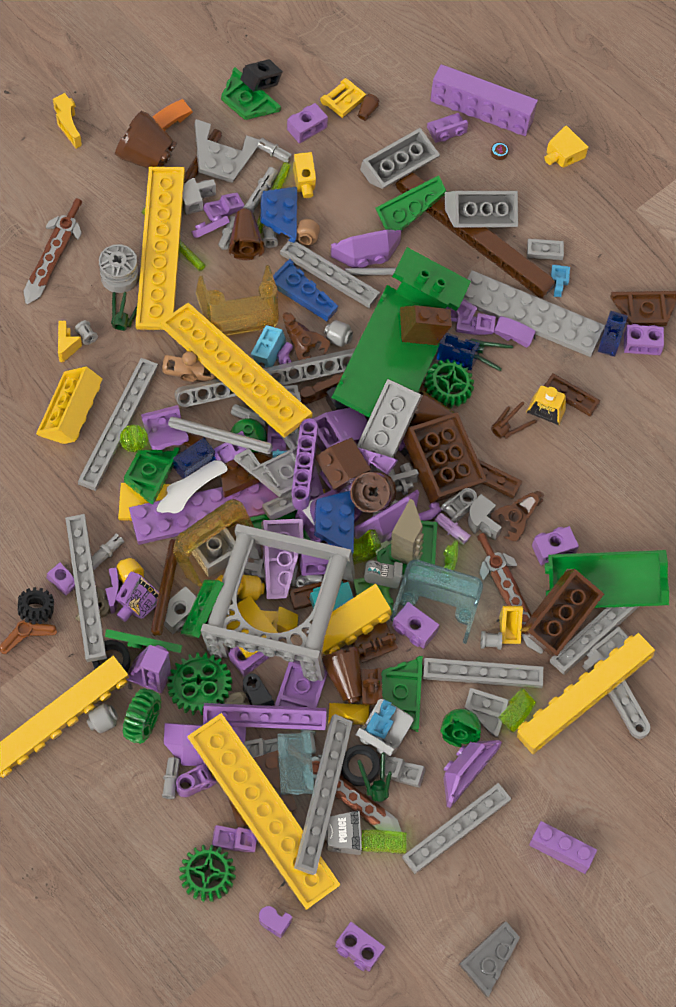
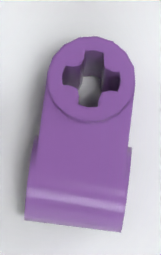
M204 763L193 770L181 774L176 781V791L179 796L186 798L212 787L217 781L215 778H212L208 767ZM184 782H188L191 785V787L188 789H183L180 785Z

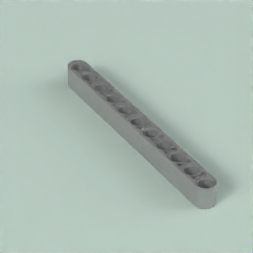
M355 348L263 369L270 375L279 373L276 381L281 385L345 371L347 364H343V359L345 357L351 358ZM327 361H332L330 368H325ZM309 365H315L312 372H307ZM291 369H297L294 376H289ZM219 379L182 386L175 391V399L182 407L237 396ZM219 385L225 386L222 392H216V388ZM206 389L207 392L204 396H198L199 390ZM183 393H187L188 398L186 400H180V395Z

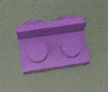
M456 113L427 123V128L433 140L437 143L467 133L468 122L467 120L463 121L460 114Z

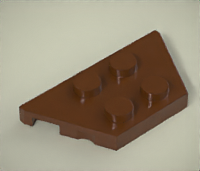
M676 291L611 292L610 298L629 325L667 326L676 305Z
M256 452L253 453L260 464L272 459ZM235 460L225 463L227 471L221 474L223 496L225 498L260 483L257 478Z

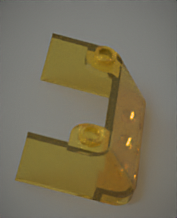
M269 265L265 267L262 283L259 286L260 295L225 301L222 292L218 290L207 291L203 275L199 276L196 295L202 314L223 334L232 335L262 330L266 325L275 327L278 324V293Z
M236 499L228 500L176 537L173 554L186 578L198 587L202 586V582L189 560L192 551L226 527H234L239 523L240 525L255 528L244 505Z

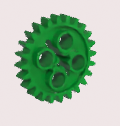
M197 652L196 658L189 654V660L186 661L184 658H181V665L175 663L177 670H170L172 676L167 677L169 682L167 688L170 690L168 691L169 697H172L173 704L177 703L178 709L184 707L185 713L191 709L193 715L199 710L200 714L203 715L204 703L225 704L223 697H230L227 691H232L230 684L233 681L232 677H230V670H227V664H222L221 658L216 660L214 654L208 658L206 652L203 657H200ZM207 672H213V674L209 676L205 675ZM188 674H193L192 677H185ZM208 690H215L213 693H206ZM188 692H195L191 696L186 695Z

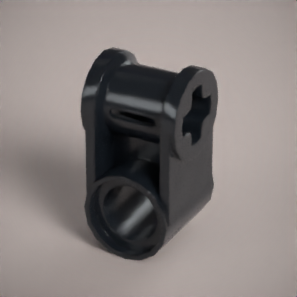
M253 673L247 674L243 679V692L246 693L250 705L274 706L273 698L265 688L260 677ZM251 682V684H255V687L253 688L251 685L248 686V683Z

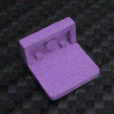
M178 405L141 414L145 435L153 450H162L171 445H182L189 440L186 431L171 428L168 425L171 417L181 419Z

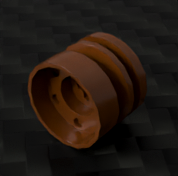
M380 471L362 473L355 478L350 489L351 500L354 505L361 511L368 513L382 511L391 506L397 493L393 479ZM373 488H378V489H379V490L377 491V493H378L377 495H373V492H374V489H373Z

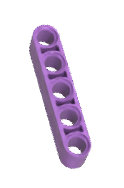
M310 418L301 422L291 492L292 505L298 510H304L309 506L318 428L316 421Z

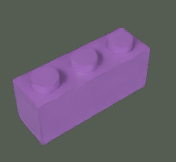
M540 821L529 846L584 874L589 869L597 852V849Z

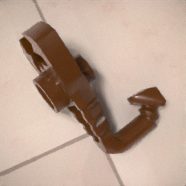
M285 312L283 314L285 328L295 345L298 360L311 358L312 355L303 357V355L309 353L310 349L315 348L318 342L322 343L319 351L325 349L324 355L327 353L330 347L328 339L317 332L309 331L308 328L296 321L292 313Z
M540 491L529 493L519 498L512 505L495 510L490 514V519L502 524L500 519L502 514L505 521H509L510 526L517 529L516 533L508 531L510 536L503 537L518 542L526 529L527 519L534 512L536 506L543 502L544 494Z

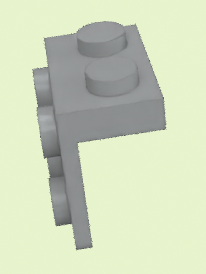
M380 699L365 725L359 728L356 735L360 737L359 740L364 744L375 746L380 754L384 752L385 756H391L396 753L414 718L396 707L394 714L391 716L394 722L385 739L368 733L365 730L375 712L380 714V706L385 700Z

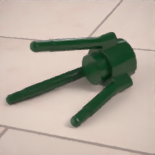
M127 292L123 293L120 311L117 314L116 293H112L111 324L113 328L120 331H125L127 327L131 328L132 321L137 314V306L130 318L124 312Z
M471 338L468 352L472 353L471 357L501 371V367L481 357L479 354L484 353L485 346L512 349L513 345L485 342Z
M384 752L381 754L380 780L374 781L372 786H370L362 761L360 759L357 761L367 788V795H371L372 800L377 802L385 801L389 797L392 772L389 771L385 783L386 754Z

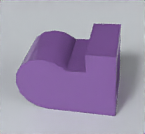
M61 562L47 573L46 578L64 595L69 594L75 588L74 577Z
M271 906L262 908L259 913L260 924L279 938L283 936L293 918L286 912L281 917Z

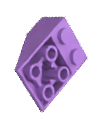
M352 408L326 412L315 417L313 420L316 421L318 428L317 445L323 452L330 446L351 437L358 444L368 421L363 414Z

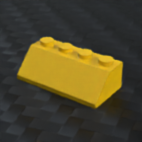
M87 366L64 371L36 434L62 444L75 442L80 435L79 432L82 425L87 419V413L93 405L95 395L100 390L102 378Z
M376 584L332 612L323 643L322 652L324 655L339 651L346 644L351 645L357 640L358 636L368 634L374 629L375 625L378 623L382 624L390 619L392 615L391 608Z

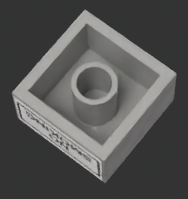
M221 519L187 538L188 549L209 578L227 567L235 539Z

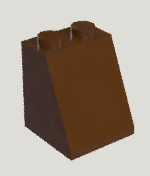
M416 305L400 308L402 342L437 345L452 326L451 309Z

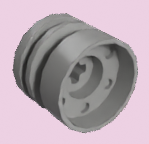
M116 244L106 247L101 252L99 268L101 282L104 287L115 293H124L132 290L139 280L137 256L134 251L128 246Z

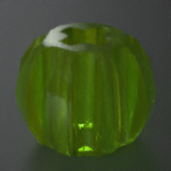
M130 425L121 431L120 443L126 451L138 452V450H143L147 445L148 434L140 425Z

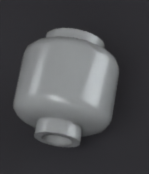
M334 320L331 324H327L324 334H326V338L330 343L343 347L350 343L353 331L349 324Z
M103 703L89 712L87 724L92 731L96 730L98 733H104L116 726V720L119 719L118 714L112 705L109 706Z

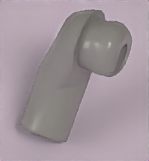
M300 575L295 580V585L298 588L310 585L311 583L322 582L323 575Z

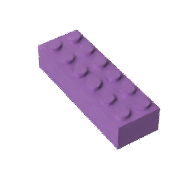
M442 64L433 79L430 101L438 105H443L454 111H459L523 136L527 135L531 127L538 101L537 99Z

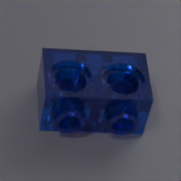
M610 311L598 352L616 356L627 321V315Z

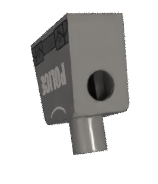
M360 811L330 816L324 841H327V851L361 855Z

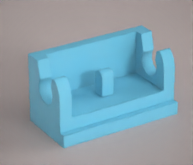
M268 325L265 326L251 352V356L258 365L261 362L264 363L265 368L274 365L277 360V354L286 343L283 330Z

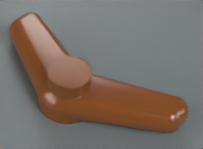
M25 620L17 623L15 629L1 643L0 652L7 654L28 636H54L57 634V628L51 624H32V622L26 623Z

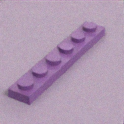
M204 703L203 725L222 713L230 726L308 730H325L326 708Z

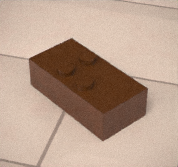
M567 569L520 631L549 655L558 656L603 597L604 593L576 569Z

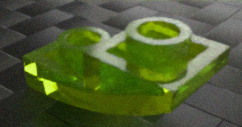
M454 540L452 545L448 544L443 553L445 555V566L441 574L443 575L442 582L449 585L457 563L458 541Z
M521 688L509 701L510 705L498 717L513 733L524 722L536 704V701L524 688Z
M362 830V851L405 854L407 832Z

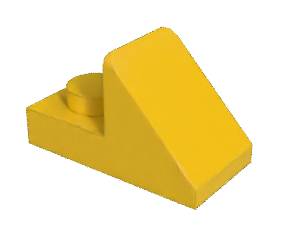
M59 321L58 356L59 361L64 362L82 347L81 337H71V328H67L66 321Z
M279 607L278 612L261 610L278 633L290 631L298 625V614L283 607Z

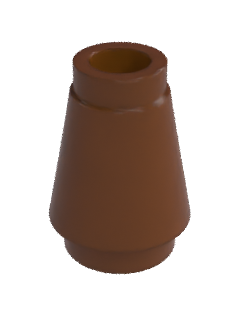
M373 94L365 96L357 116L361 120L366 121L378 108L379 99Z

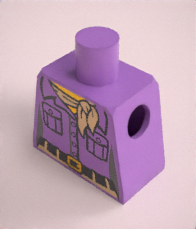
M131 571L116 596V600L123 606L117 613V616L124 622L131 615L140 619L144 618L156 607L159 592L141 575Z

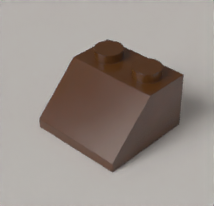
M352 437L330 446L315 456L316 461L334 490L341 491L353 483L356 477L372 470Z

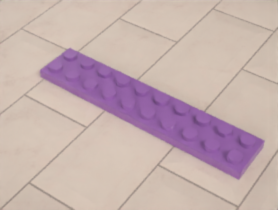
M314 466L310 501L324 494L316 466ZM260 482L226 498L223 496V487L194 493L186 502L183 510L178 513L158 512L157 507L161 500L156 501L154 505L147 503L129 507L137 543L140 545L200 531L219 519L226 525L263 515L265 512L263 511L262 504L279 496Z

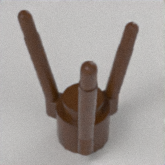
M521 402L504 419L510 410L508 406L492 425L491 430L496 437L501 439L504 436L507 439L512 434L537 422L534 419L509 431L511 426L508 421L519 411L524 402Z

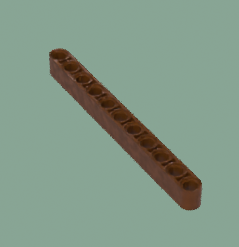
M412 172L399 179L395 186L403 194L425 183V181ZM445 196L425 211L536 296L543 298L555 286V281L550 275L486 227L454 228L445 211Z

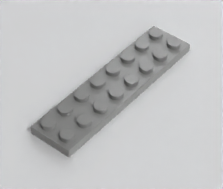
M471 271L468 277L471 283L463 299L476 306L478 311L495 316L497 319L502 316L520 322L535 330V334L591 357L605 325L478 272Z

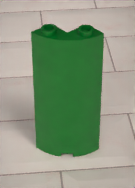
M666 550L548 555V563H545V574H549L550 590H546V596L567 569H576L604 593L594 608L669 605L668 559Z

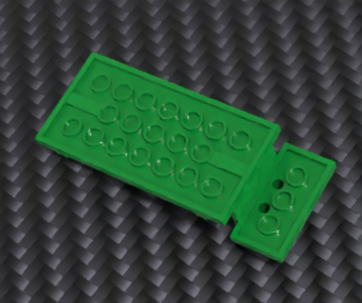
M406 247L392 275L401 284L397 290L389 285L385 287L331 397L369 418L387 379L418 393L442 341L441 339L437 345L402 342L400 308L416 305L443 309L449 307L457 311L471 283L470 280Z

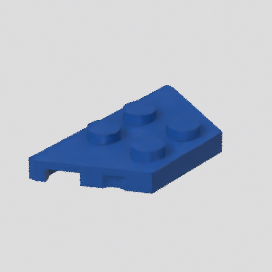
M297 187L263 191L261 195L260 222L272 228L279 235L281 232L290 237L289 241L292 243L297 238Z
M350 491L317 499L315 502L314 536L326 541L329 545L351 549L353 555L354 503L351 500Z

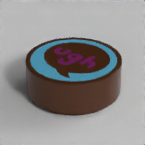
M502 142L493 144L491 156L496 160L505 159L508 156V146Z

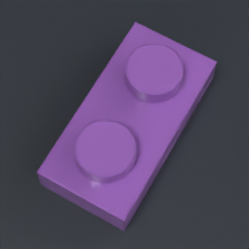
M219 214L212 217V222L208 224L202 222L196 225V229L191 231L194 238L230 223L228 217H221Z

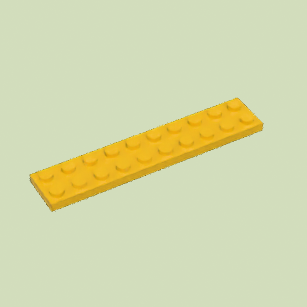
M149 167L136 315L137 330H164L160 327V322L175 312L185 179L184 167Z
M185 304L160 322L162 329L187 351L196 354L197 360L283 438L300 427L302 421L312 418V412L191 304Z
M222 713L187 736L305 910L340 886V883L321 856L317 872L314 875L294 868L303 830Z

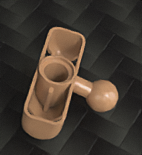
M191 351L184 353L182 358L169 355L164 356L162 371L166 375L177 376L188 382L196 380L209 381L217 378L208 369H205V366L197 360L196 354ZM169 360H174V361H175V364H173V363H168V361H169Z

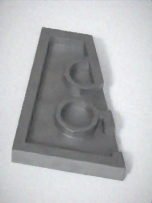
M506 921L459 963V966L486 997H489L496 980H498L506 961L509 959L520 938Z

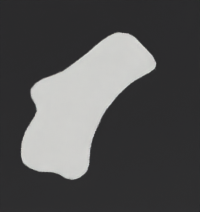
M214 460L186 478L172 483L167 487L168 494L158 504L157 511L161 513H178L182 511L188 499L205 483L225 473L227 466L220 460Z

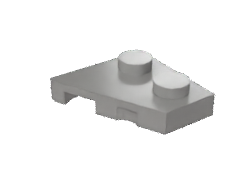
M470 688L464 708L475 713L481 724L494 737L498 738L509 700Z

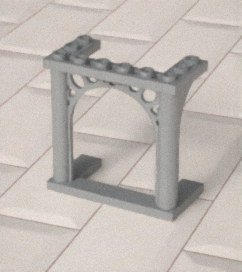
M237 524L234 530L236 541L222 579L223 587L213 606L208 624L203 623L201 628L208 653L211 656L214 654L215 658H228L229 647L235 648L237 646L248 652H262L268 657L279 656L289 662L294 660L300 661L303 676L310 681H323L325 671L321 656L327 627L342 579L354 581L355 577L351 549ZM260 545L329 560L312 613L301 625L287 632L267 633L255 629L243 619L238 610L237 593L248 559H261L262 551ZM230 610L234 611L235 615L230 616ZM239 621L240 626L237 629H227V625L230 622ZM305 628H308V631L306 632L308 634V637H306L305 633L302 632V630ZM243 629H246V630L249 631V633L246 634L245 632H241V631H242ZM293 635H299L302 638L303 642L300 646L292 644L291 637ZM279 639H287V643L280 642Z

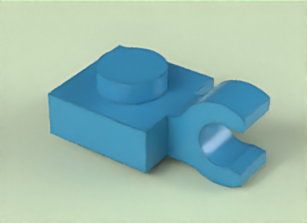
M552 265L551 277L555 281L554 297H561L563 285L568 286L570 267Z
M387 700L382 702L380 714L375 712L365 729L368 733L385 739L394 722L391 716L396 710V707L391 705V702Z

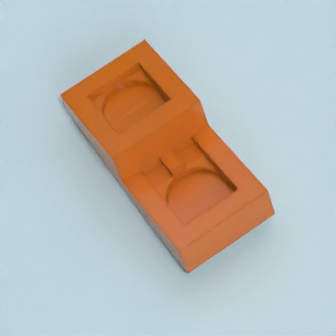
M181 99L159 111L153 118L165 131L176 121L181 123L193 111Z

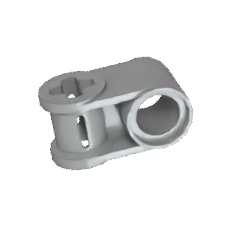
M465 488L456 496L446 501L440 509L442 512L445 511L452 522L456 523L470 511V507L475 502L477 494L473 489ZM469 497L472 501L466 502L463 498Z

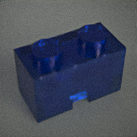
M446 333L439 343L436 360L445 362V360L449 359L450 363L456 360L457 365L462 363V368L468 367V370L471 371L477 360L480 343L468 339L462 341L459 340V336Z
M202 438L173 458L174 469L184 479L204 465L216 460L215 450L205 438Z

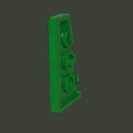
M438 175L375 209L385 230L403 231L442 198L447 191Z

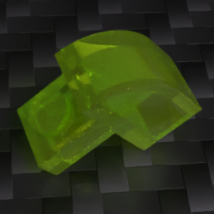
M370 529L359 539H354L352 555L354 565L377 556L376 551L382 546L375 529Z

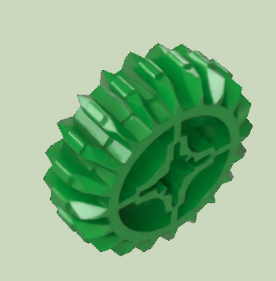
M449 359L445 360V362L440 360L437 364L434 363L427 371L424 387L428 388L426 393L432 394L431 397L443 403V405L446 406L448 404L450 409L454 405L459 407L461 403L465 404L467 399H470L474 390V380L471 379L472 373H467L468 367L462 368V363L457 365L456 360H453L452 363H450ZM448 373V375L439 376V374ZM451 392H460L458 394H450Z
M143 688L132 698L123 723L122 731L126 739L133 743L141 744L152 734L161 709V696L159 693Z
M202 845V851L199 852L195 847V855L188 852L187 857L189 860H182L184 866L180 867L179 871L184 874H181L179 879L184 881L182 888H188L186 891L188 895L195 892L193 899L196 900L201 895V901L205 902L206 896H209L210 902H213L214 895L218 899L222 898L221 891L224 894H228V889L225 886L233 887V883L230 880L236 879V875L232 873L236 871V867L230 866L233 863V859H227L228 852H224L221 855V847L214 851L213 845H210L209 850H206L205 845ZM206 858V861L202 866H195V868H192L194 864L197 863L199 860ZM213 859L222 864L225 872H221L220 869L213 867ZM209 865L211 874L207 877L206 881L203 871L206 873L205 870H208ZM190 874L202 880V888L191 880ZM223 879L217 886L209 888L212 881Z

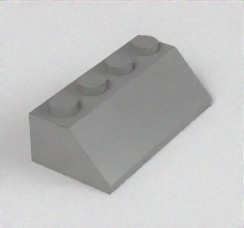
M419 128L365 158L360 170L370 184L384 189L440 157V154L422 129Z
M518 191L445 192V211L454 228L518 227Z

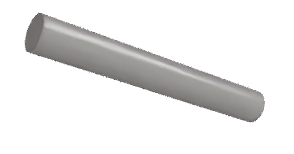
M345 268V271L351 275H393L396 268Z

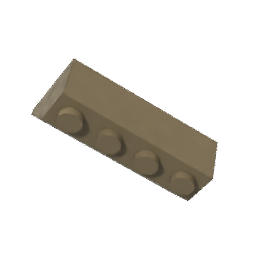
M410 499L392 531L391 557L412 567L415 562H419L423 554L421 551L423 549L422 544L424 540L422 539L424 534L422 533V523L414 500Z

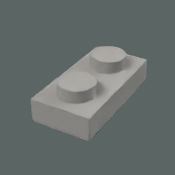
M528 239L527 258L563 260L564 241Z
M291 492L262 504L263 511L270 520H275L297 510L292 505Z

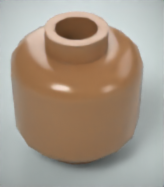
M311 219L301 220L297 226V241L306 246L315 244L320 233V226Z

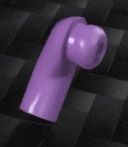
M286 342L277 354L279 365L292 362L289 358V353L294 347L289 342Z
M433 502L429 505L430 510L419 513L420 520L428 521L441 513L439 503Z

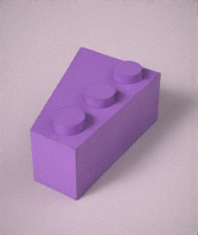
M149 645L134 659L128 672L129 679L127 680L162 694L168 681L167 677L171 675L170 658L167 649L159 645Z

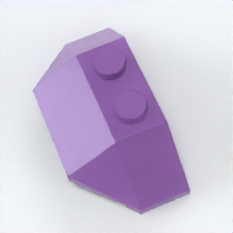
M382 230L341 240L339 243L331 244V257L352 268H364L372 264H382L390 259L400 244L401 230Z
M413 491L398 502L354 527V537L377 543H383L386 540L391 541L392 531L410 499L414 500L417 507L419 491Z
M165 723L164 744L176 758L180 759V763L183 766H199L204 764V761L187 738L188 735L203 725ZM231 726L244 744L246 727Z
M500 740L470 742L467 747L463 745L456 754L458 758L454 762L450 761L445 766L444 771L446 772L443 779L447 807L451 808L500 749L502 744Z

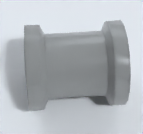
M264 225L262 227L264 246L266 248H274L278 245L276 232Z
M81 321L74 328L82 337L84 345L92 344L98 338L97 333L91 329L89 321Z
M482 631L481 649L496 647L498 650H501L502 632L494 634Z

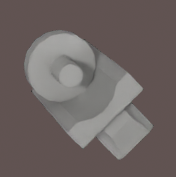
M410 463L401 465V473L395 474L394 469L389 473V476L395 482L397 492L401 491L404 496L408 495V489L414 487L413 483L417 482V475L419 474L417 469H413Z

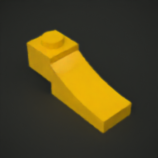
M63 93L53 99L54 110L57 112V124L73 146L78 148L82 146L81 136L72 120V117L75 116L74 108L76 105L72 98H68Z

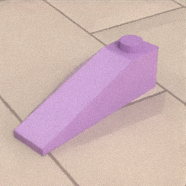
M302 519L263 520L261 522L262 530L303 539ZM263 545L267 599L287 598L299 553Z

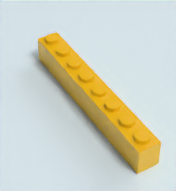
M639 633L635 636H629L624 641L622 647H616L609 653V657L603 661L601 659L598 661L590 673H583L578 679L579 682L575 685L570 684L563 691L564 694L559 698L556 696L550 700L549 706L544 710L542 708L533 715L534 718L532 720L523 722L518 727L517 738L534 755L654 656L655 649Z
M114 656L0 742V777L5 778L13 771L11 768L17 764L22 765L29 759L28 755L34 751L37 753L46 746L45 742L50 738L52 740L56 739L62 734L61 730L67 725L69 727L73 726L78 722L80 715L83 713L88 714L95 708L94 705L97 702L107 700L112 695L110 692L116 688L121 689L128 683L127 679H129L127 672Z

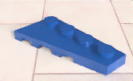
M289 259L269 279L268 285L320 318L328 321L337 312L338 305L323 291L318 290L316 284L312 280L309 281L304 276V272L300 268L297 269L293 265L294 262Z

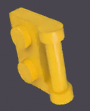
M344 78L335 89L327 95H323L320 101L324 106H328L343 118L363 101L366 94L347 78ZM344 89L346 90L343 94H341V95H340L338 98H336L334 101L332 100V99L335 98L339 93H341Z

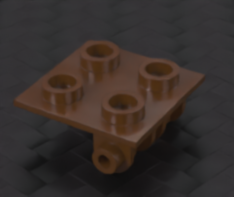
M386 622L378 623L371 632L361 634L353 643L354 647L357 646L359 649L361 663L398 649L395 643L396 637L394 633L391 634Z

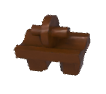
M361 669L363 705H376L378 700L383 699L382 669Z

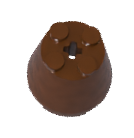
M141 110L129 124L124 137H121L115 150V155L121 160L147 169L149 167H163V162L168 163L172 156L170 151L172 152L175 149L177 142L147 112Z

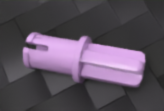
M442 513L436 517L435 521L448 531V535L455 537L462 545L468 541L471 535L459 527L457 522H452Z

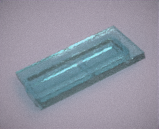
M310 733L277 734L281 794H312L314 783Z

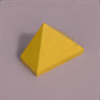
M502 606L499 615L502 644H521L520 630L522 629L523 606Z
M329 703L328 723H330L331 717L336 714L353 721V725H365L369 718V705Z

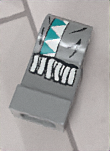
M368 561L365 564L364 579L371 584L398 589L402 577L403 563L395 562L394 565L381 564L378 561Z

